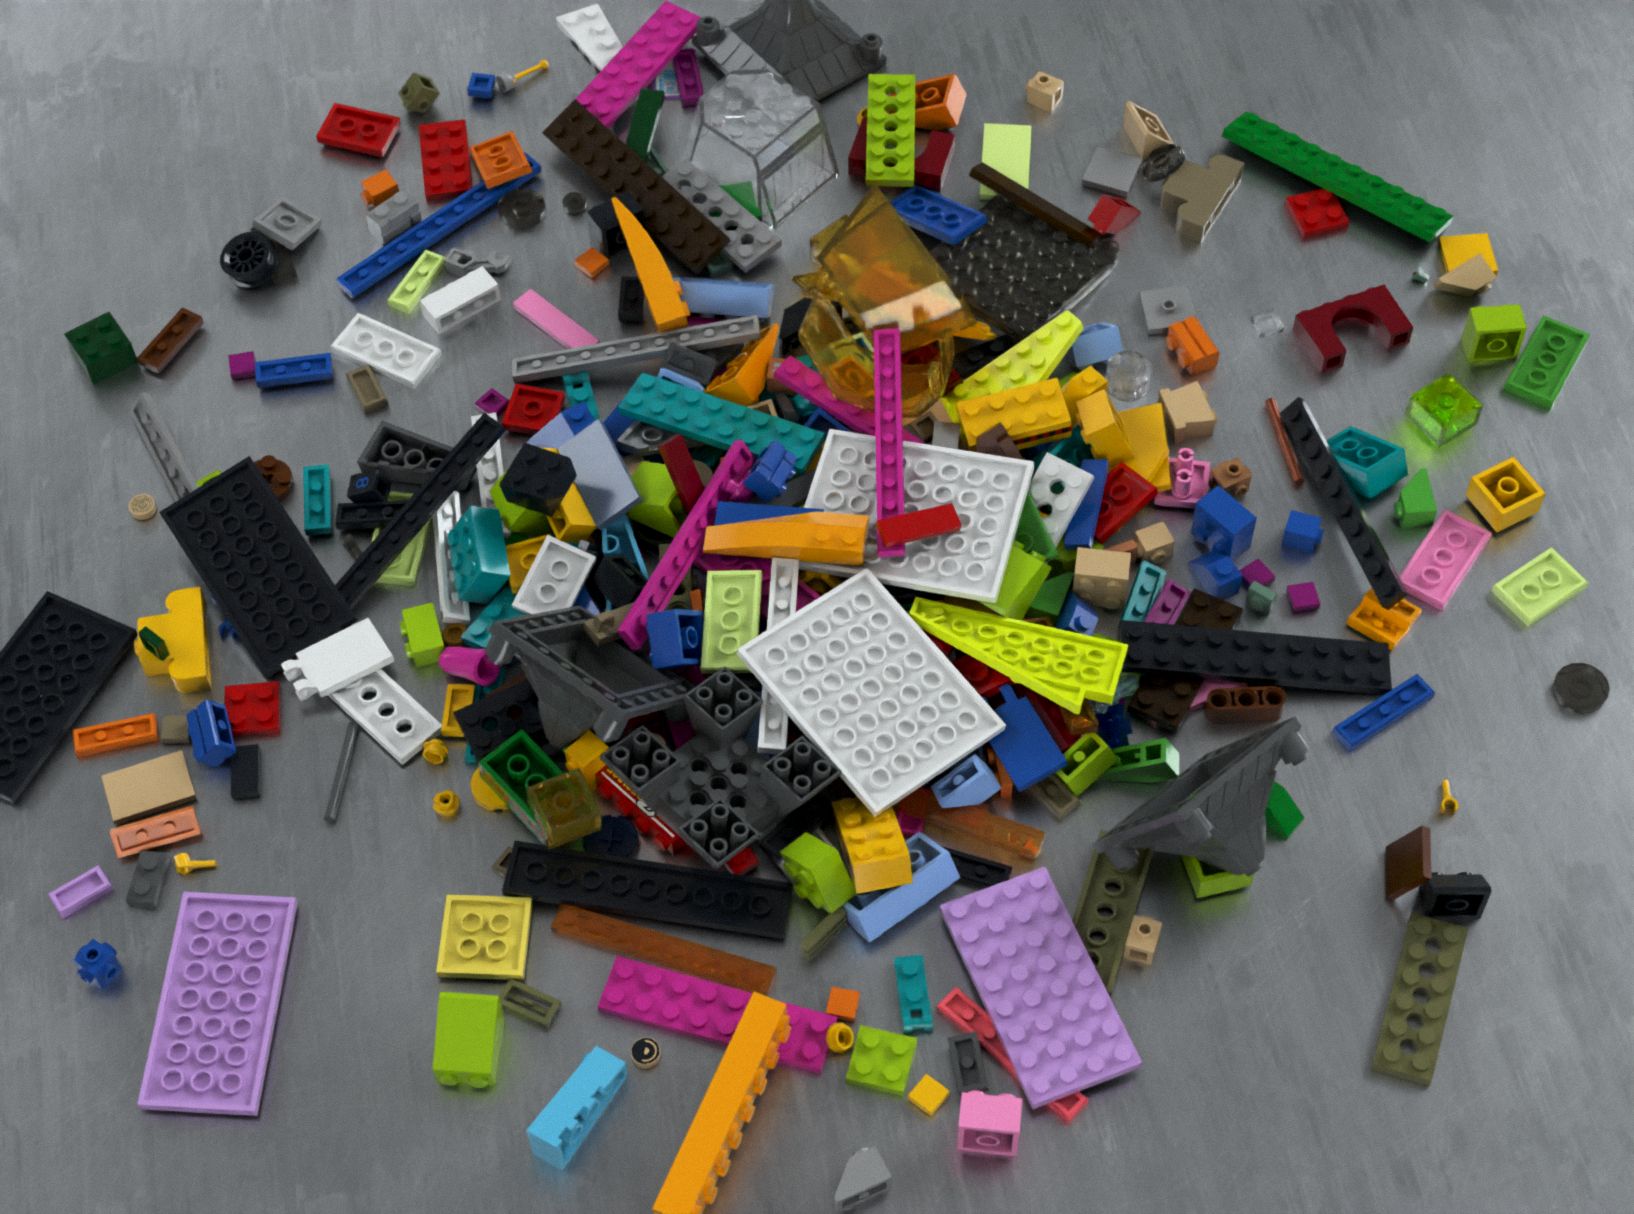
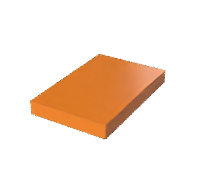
M513 131L469 148L487 189L532 172L530 164Z

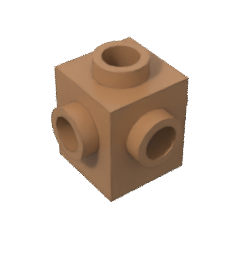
M1235 458L1231 461H1224L1211 469L1209 486L1213 490L1219 485L1233 498H1240L1249 491L1252 475L1249 468L1243 465L1238 458Z

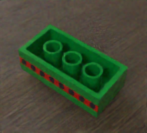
M522 729L479 761L480 777L544 845L562 846L595 819V805Z

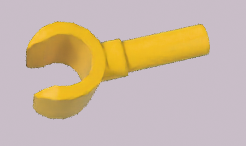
M1443 780V801L1439 806V812L1444 814L1445 805H1449L1452 807L1454 815L1458 809V802L1450 795L1449 781Z
M180 853L174 857L177 872L181 875L189 874L193 869L216 867V860L191 861L187 853Z

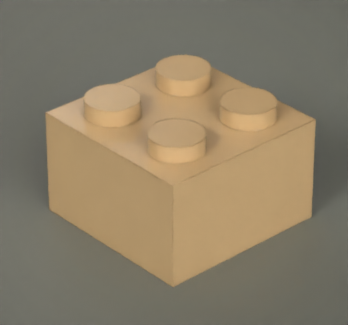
M1077 547L1072 592L1093 606L1106 607L1108 609H1124L1131 553Z

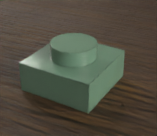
M1253 581L1248 589L1245 603L1249 604L1253 609L1269 615L1274 609L1277 593Z

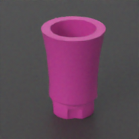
M449 646L444 648L443 653L439 656V666L443 668L444 672L471 680L482 686L492 684L500 671V665H496L488 660L485 649Z

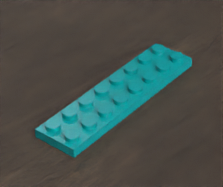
M643 372L618 406L620 415L676 434H682V436L727 451L734 441L743 440L755 456V460H757L764 448L776 440L785 447V451L789 450L797 457L793 468L796 470L795 474L801 476L804 475L825 441L824 432Z

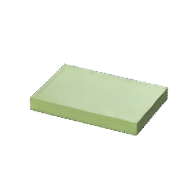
M1551 547L1493 585L1491 591L1529 627L1586 589L1589 582Z

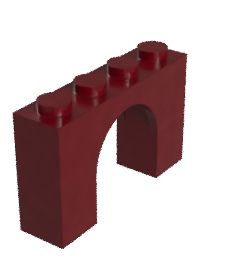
M863 116L848 157V174L866 177L867 117ZM932 130L925 151L920 156L914 158V185L916 184L930 191L941 192L955 152L954 134ZM887 163V164H885V166H887V167H894V166H896V165L893 164V163Z
M1385 284L1378 287H1370L1354 295H1347L1331 303H1324L1310 310L1301 311L1295 316L1293 332L1319 372L1324 373L1341 367L1344 364L1347 350L1333 330V327L1338 323L1358 321L1368 325L1374 330L1387 350L1410 343L1414 327Z

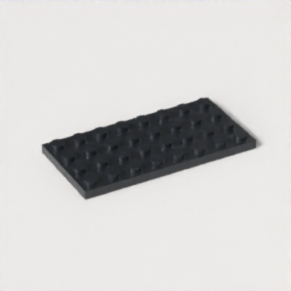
M250 456L159 512L266 679L283 669L281 666L283 662L297 660V652L346 629L358 621Z
M49 591L44 594L0 652V798L14 804L138 636L136 629Z

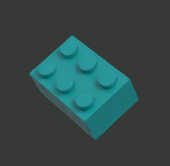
M470 505L464 515L460 517L455 527L448 533L447 542L450 545L452 554L451 565L454 567L455 573L454 585L458 591L460 601L488 604L511 576L500 511Z

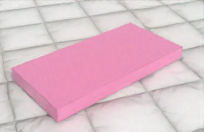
M1444 509L1399 576L1408 594L1442 611L1491 538L1492 533Z

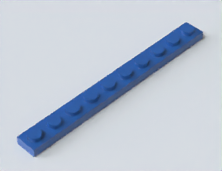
M525 152L524 154L532 169L531 173L487 189L484 181L480 182L336 278L337 284L350 297H356L542 172L541 165Z

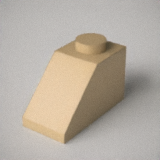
M1479 253L1440 277L1433 286L1437 290L1471 297L1476 293L1481 296L1492 288L1491 283L1497 277Z

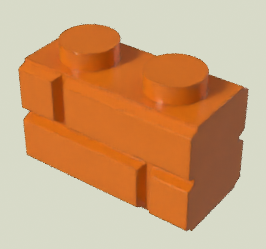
M1192 316L1184 319L1183 322L1179 321L1169 326L1166 344L1169 350L1176 352L1180 366L1183 369L1186 368L1190 375L1194 376L1202 373L1203 370L1207 371L1217 366L1220 352L1196 317Z

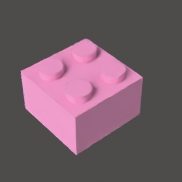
M977 1090L969 1091L968 1093L962 1092L957 1150L1017 1156L1022 1098H1016L1012 1094L986 1095L984 1092Z

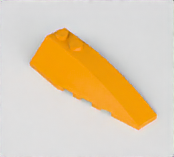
M616 197L611 198L657 331L664 332L688 327L687 316H690V311L686 301L681 302L679 295L683 294L679 281H673L660 251L634 215Z
M809 512L707 526L703 553L770 559L776 557L799 559V561L864 566L870 516Z

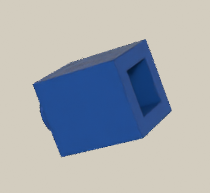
M1291 510L1282 546L1313 553L1315 544L1320 545L1324 529H1320L1322 518Z

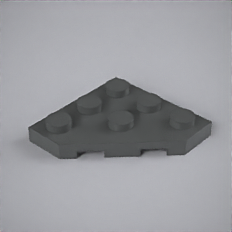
M635 420L618 438L617 449L638 457L660 453L658 446L676 433ZM683 436L687 448L709 445Z

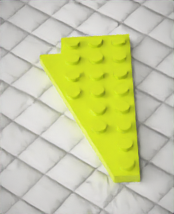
M1069 310L1064 311L964 380L963 384L957 385L953 391L940 398L952 422L959 424L956 407L958 402L1047 380L1083 331L1082 322ZM960 429L959 436L965 445L964 438Z
M915 597L909 612V616L921 629L1010 677L1014 683L1030 688L1075 714H1080L1084 698L1108 704L1113 702L1126 658L1128 644Z

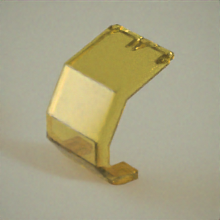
M818 289L813 296L798 331L799 340L834 398L875 413L874 352L857 345L833 305L825 296V292ZM942 328L938 339L940 353L927 364L905 365L901 363L903 418L920 417L943 397L955 356L952 328Z

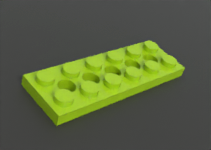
M868 74L866 186L914 187L915 74ZM888 93H895V94H897V95L891 97V96H887L886 94H888ZM889 110L896 111V113L894 114H888L886 112ZM887 128H895L896 130L890 132V131H887V130H885V129H887ZM888 145H893V146H895L896 148H894V149H887V148H885V147L888 146ZM887 163H893V164H895L896 166H894V167H887V166H885V164H887Z

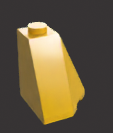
M1091 365L1070 379L1061 388L1071 418V428L1079 424L1075 415L1079 412L1076 404L1077 401L1103 389L1107 393L1108 380Z

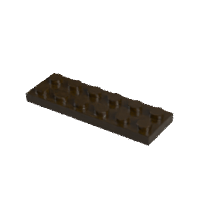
M1194 588L1174 625L1234 630L1242 615L1243 608ZM1145 674L1128 704L1127 711L1148 721L1152 720L1157 725L1177 733L1205 679Z

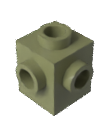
M414 72L398 92L403 101V106L407 110L422 114L426 113L440 94L431 78Z

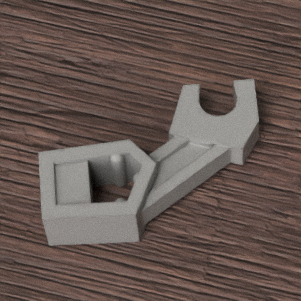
M452 248L445 257L444 264L446 272L458 277H463L482 266L488 273L496 272L499 274L506 271L511 263V256L505 254L503 259L498 260L499 253L493 250L484 259L475 260L473 253Z

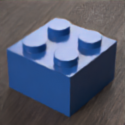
M1218 485L1196 502L1191 534L1198 542L1206 545L1212 552L1227 555L1233 562L1251 547L1257 517Z
M671 609L646 615V631L650 640V659L653 663V669L684 670L701 666L704 625L703 611Z

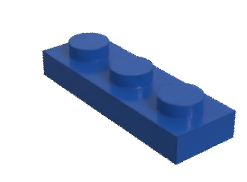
M324 353L255 362L257 387L332 379L331 354Z

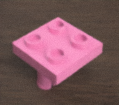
M1190 448L1180 449L1178 459L1169 458L1173 489L1158 492L1159 494L1154 499V505L1195 509L1196 502L1208 494L1210 462L1193 460L1194 453Z

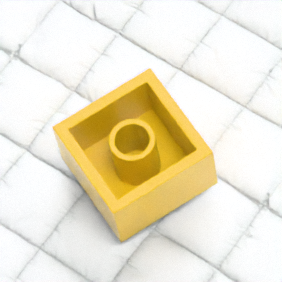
M1105 389L1076 402L1079 412L1075 415L1081 428H1084L1080 432L1086 445L1091 443L1092 447L1090 449L1095 459H1107L1109 467L1134 456L1124 422Z
M1513 456L1471 477L1465 496L1492 528L1499 532L1539 512L1546 493Z

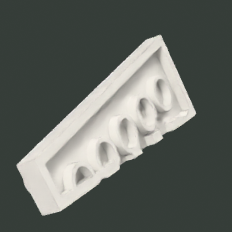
M598 3L556 17L558 27L571 41L573 40L577 44L578 50L590 59L594 68L597 67L599 71L623 48ZM639 96L629 108L637 105Z

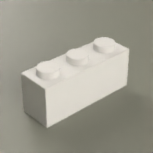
M482 266L421 299L420 305L423 317L439 335L501 300L499 285Z

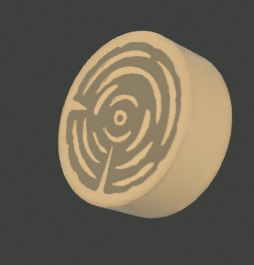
M139 494L130 500L129 510L135 519L146 520L155 514L156 504L150 495Z

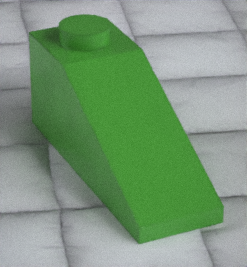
M1167 738L1113 748L1111 750L1118 760L1096 780L1155 783L1175 779L1179 775V753Z

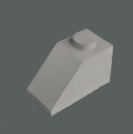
M876 1146L870 1149L861 1148L848 1158L834 1196V1207L837 1213L892 1188V1176Z

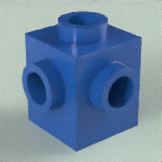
M92 939L87 945L79 949L76 957L73 959L78 968L76 974L88 984L92 982L103 990L122 969L116 958L117 951L106 942L100 944L95 939Z

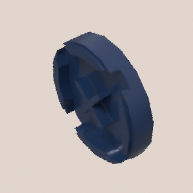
M603 815L596 818L586 827L584 832L583 849L587 852L633 858L639 847L638 832L634 824L627 818L619 815L618 817Z

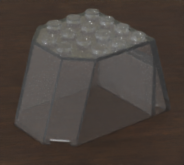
M768 69L732 70L699 97L686 141L687 159L718 186L723 185L760 210L762 221L776 230L839 176V169L821 104Z

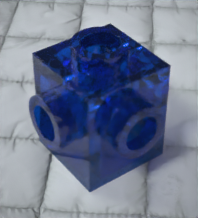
M1122 703L1095 708L1096 724H1092V730L1110 749L1128 746V735L1133 734L1131 719L1125 718Z

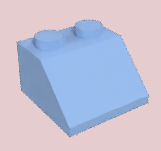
M1101 322L1084 327L1081 334L1065 354L1069 366L1076 367L1078 370H1085L1090 365L1093 367V363L1102 361V364L1116 362V357L1124 355L1118 326Z

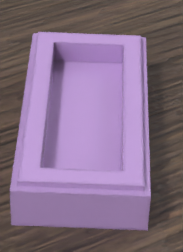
M97 865L48 893V896L62 919L114 889L100 866Z

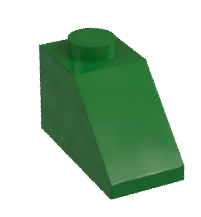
M1274 781L1264 813L1266 825L1288 839L1302 823L1304 816L1287 790Z

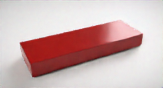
M952 503L881 519L876 523L885 548L959 531L962 527Z

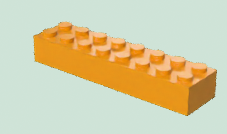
M755 991L753 992L652 1207L654 1214H703L707 1203L710 1205L713 1203L718 1191V1187H715L720 1176L724 1177L730 1166L731 1160L728 1157L732 1149L737 1150L741 1143L743 1133L740 1131L744 1122L749 1123L755 1111V1106L753 1105L757 1095L761 1096L768 1081L765 1078L769 1068H775L780 1053L777 1050L781 1042H787L792 1027L789 1026L790 1016H788L787 1004Z

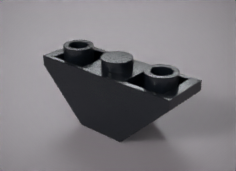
M803 298L784 309L779 333L780 354L784 355L789 351L796 350L801 344L816 338L821 333V324L843 319L842 304L838 301Z

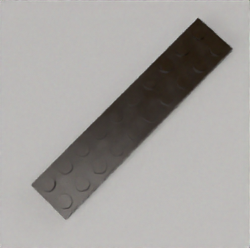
M576 99L542 132L550 142L610 197L614 198L629 191L644 209L645 229L695 275H698L730 243L731 240L725 233Z

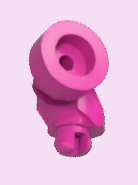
M750 470L747 471L740 483L731 479L725 486V491L731 494L729 500L732 502L746 503L757 496L756 492H752L744 486V481Z

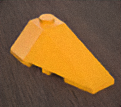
M775 323L761 330V340L748 342L741 350L742 354L726 365L728 370L721 377L719 375L716 376L706 387L704 393L742 406L756 404L759 401V394L765 387L770 358L773 355L780 326Z

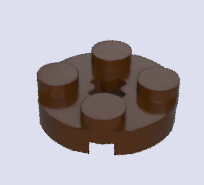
M271 455L264 456L262 459L255 461L254 463L264 479H271L272 483L269 486L280 502L285 500L292 491L291 486L293 483V475L289 466Z

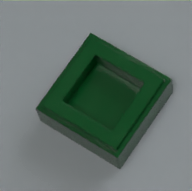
M145 626L139 631L144 648L155 657L164 661L170 655L165 641Z

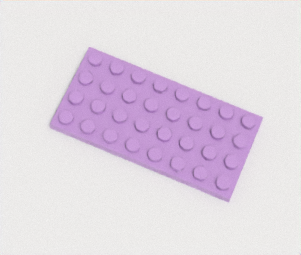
M1046 867L940 905L942 917L1032 1110L1142 1067V1061Z
M183 892L137 1103L139 1109L258 1115L298 904L295 897Z

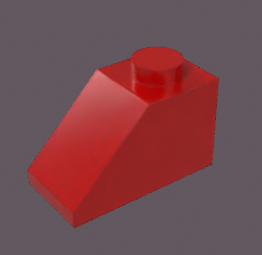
M1103 194L1088 220L1094 224L1093 228L1103 235L1106 233L1117 234L1137 218L1141 211L1124 199Z

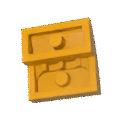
M1371 588L1364 595L1361 604L1348 617L1346 624L1375 642L1388 643L1389 650L1393 651L1418 619L1422 609L1405 599L1399 601L1389 610L1382 608L1375 592Z

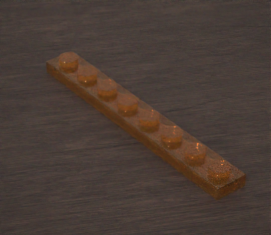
M560 904L551 925L553 933L753 993L755 991L767 997L777 974V967L575 906Z

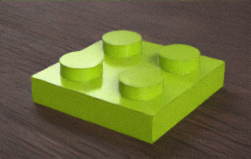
M860 1025L846 1075V1083L904 1096L917 1046V1038Z

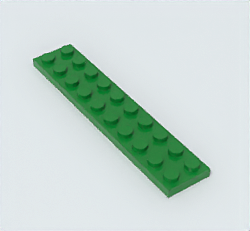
M1246 111L1223 130L1222 137L1430 243L1453 220L1454 216L1447 213L1443 208L1435 207L1425 202L1423 198L1413 196L1405 192L1401 187L1393 186L1383 181L1377 175H1371L1362 170L1361 167L1342 160L1338 155L1330 154L1320 149L1316 144H1310L1300 139L1296 134L1280 129L1278 125L1269 123L1254 113Z

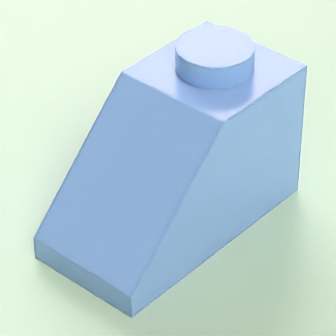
M976 754L931 786L942 808L980 805L1002 788L992 769Z

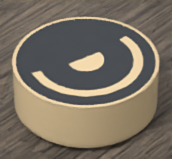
M649 1037L636 1040L631 1047L633 1063L643 1069L654 1067L661 1057L659 1044Z

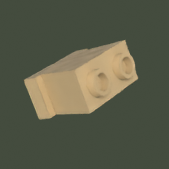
M1198 381L1170 391L1169 388L1159 390L1157 403H1162L1165 425L1174 444L1184 442V438L1213 435L1214 425L1217 424V415L1214 409H1210L1208 395L1205 390L1201 389Z

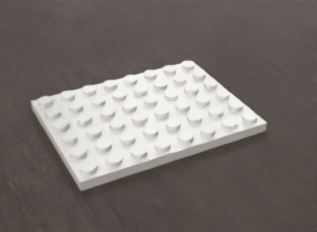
M829 429L804 508L824 509V512L870 516L864 566L799 561V569L851 578L865 568H868L881 584L996 604L1034 471V461L903 441L905 514L952 503L962 527L959 531L905 543L906 556L879 558L876 527V438L872 435Z
M865 568L737 649L738 657L810 742L842 771L840 777L874 817L1003 732L1006 727L1001 718L868 568Z

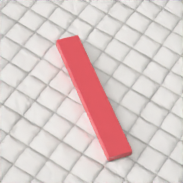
M956 986L937 1005L936 1010L964 1034L976 1031L980 1048L1018 1080L988 1013ZM1077 1092L1046 1105L1069 1124L1088 1104L1089 1099L1081 1092Z

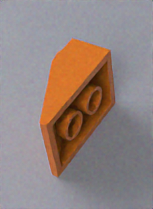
M955 73L915 82V127L937 131L958 126L966 92ZM891 93V94H890L891 97L897 95V94H895V93ZM889 110L886 113L894 114L896 111Z

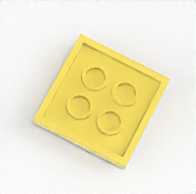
M447 894L436 969L437 977L509 980L512 978L514 980H524L533 906L532 898Z

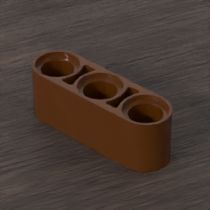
M1276 686L1217 688L1211 690L1207 695L1204 715L1208 721L1217 724L1276 721L1283 715L1287 696L1281 688Z

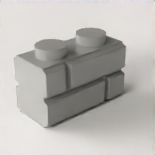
M402 189L382 204L376 206L365 214L371 235L382 244H386L411 227L412 224L420 221L422 218L418 201L405 189Z

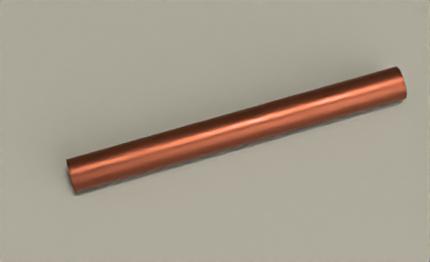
M1269 398L1265 401L1293 481L1296 485L1304 483V477L1274 398Z

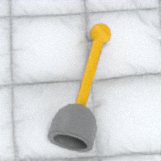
M541 60L538 65L516 75L509 72L501 73L496 76L498 87L502 92L506 93L515 87L517 79L536 70L546 69L548 62Z

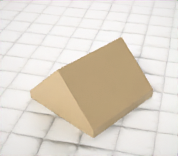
M1130 101L1125 104L1123 129L1143 160L1173 151L1176 148L1156 114Z

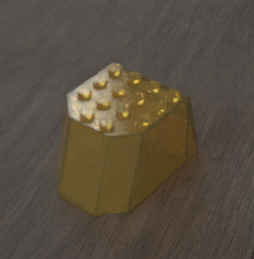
M876 184L870 188L816 257L820 264V267L817 269L829 286L836 300L844 307L849 317L860 328L865 338L873 347L874 330L900 328L901 354L969 328L977 323L965 300L962 298L958 301L948 287L952 284L949 277Z

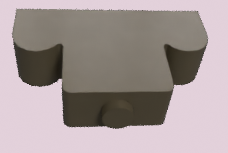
M1215 155L1209 160L1208 168H1205L1188 160L1181 159L1172 174L1168 173L1162 187L1160 206L1177 213L1175 228L1178 234L1199 243L1203 241L1242 180L1243 162L1225 155Z

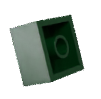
M110 312L104 313L64 333L71 353L92 384L138 362L131 342Z

